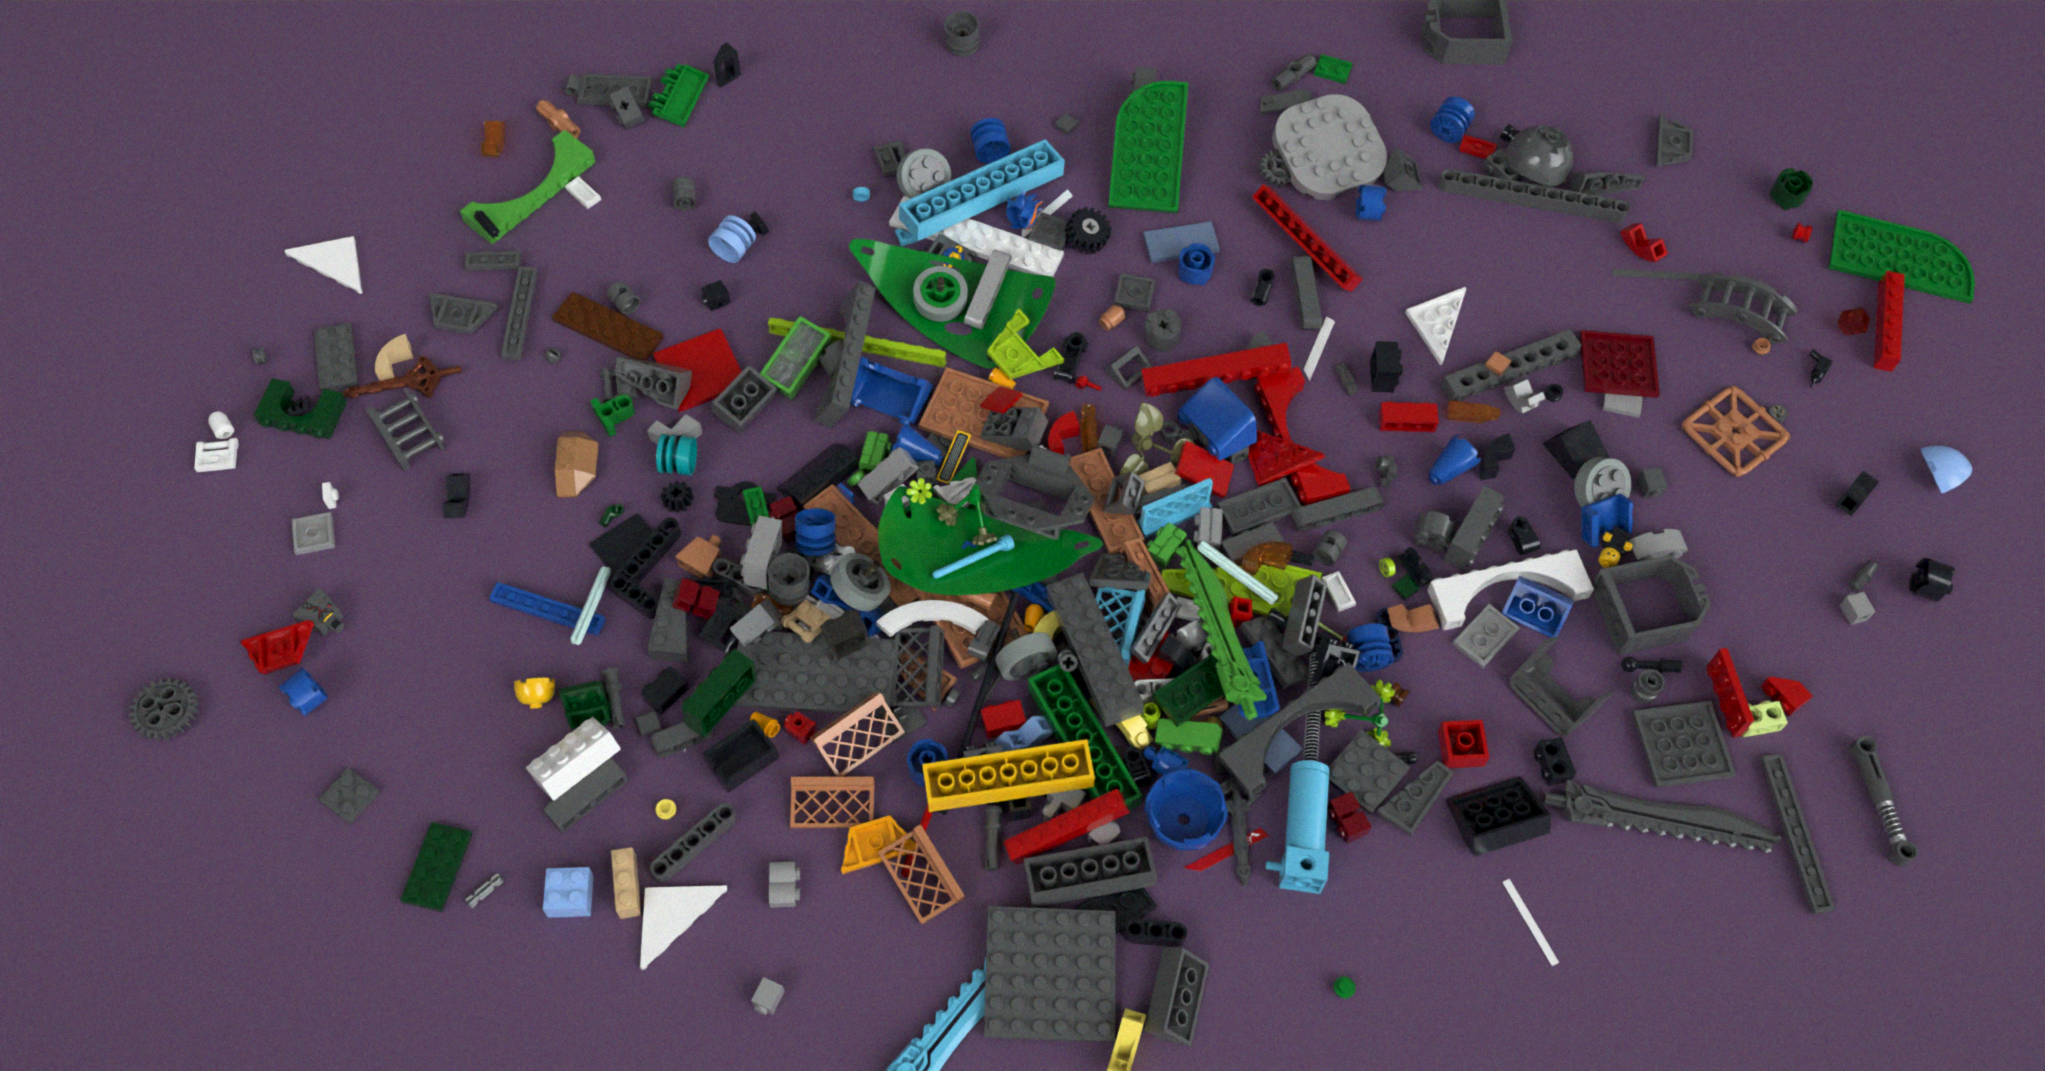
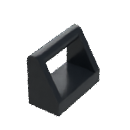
M726 42L721 45L713 61L718 87L725 86L741 75L738 52ZM725 63V68L722 72L721 65Z

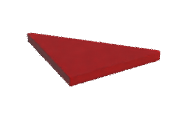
M1257 430V442L1248 446V458L1259 487L1325 458L1323 452L1271 436Z

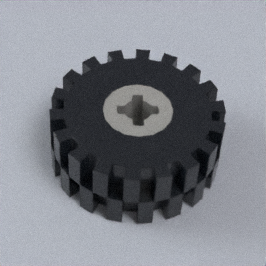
M1084 207L1082 210L1079 208L1076 212L1074 211L1065 227V238H1069L1068 244L1072 243V248L1075 250L1077 247L1080 253L1082 251H1085V254H1089L1090 251L1092 254H1095L1097 251L1099 252L1111 236L1110 232L1112 230L1109 226L1110 221L1105 220L1107 217L1105 214L1101 216V211L1095 212L1092 207L1090 210Z

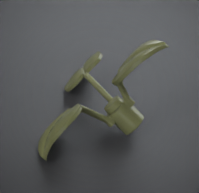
M1141 402L1134 424L1137 433L1132 437V444L1137 447L1136 451L1139 452V455L1132 454L1127 457L1120 475L1132 471L1138 476L1148 472V464L1143 461L1145 457L1142 450H1149L1152 446L1172 454L1170 462L1174 467H1177L1183 443L1186 440L1193 444L1195 443L1191 439L1181 438L1176 441L1173 450L1153 443L1152 439L1148 436H1152L1153 432H1157L1162 428L1163 416L1153 405Z

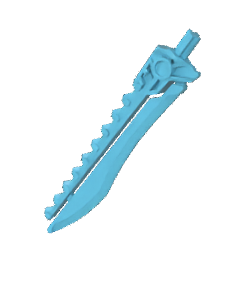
M986 957L984 969L979 970L978 968L973 971L972 983L965 982L961 984L960 996L948 998V1010L937 1011L935 1024L929 1023L924 1026L923 1038L916 1037L912 1039L911 1043L904 1048L885 1071H923L928 1063L927 1052L985 981ZM985 987L930 1054V1067L927 1071H939L966 1034L984 1016Z

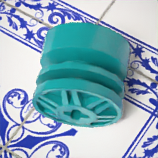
M662 434L656 450L658 472L664 474L667 471L668 474H672L676 467L679 475L692 476L697 460L696 438L694 436L682 435L678 442L676 435H671L669 438L668 434Z

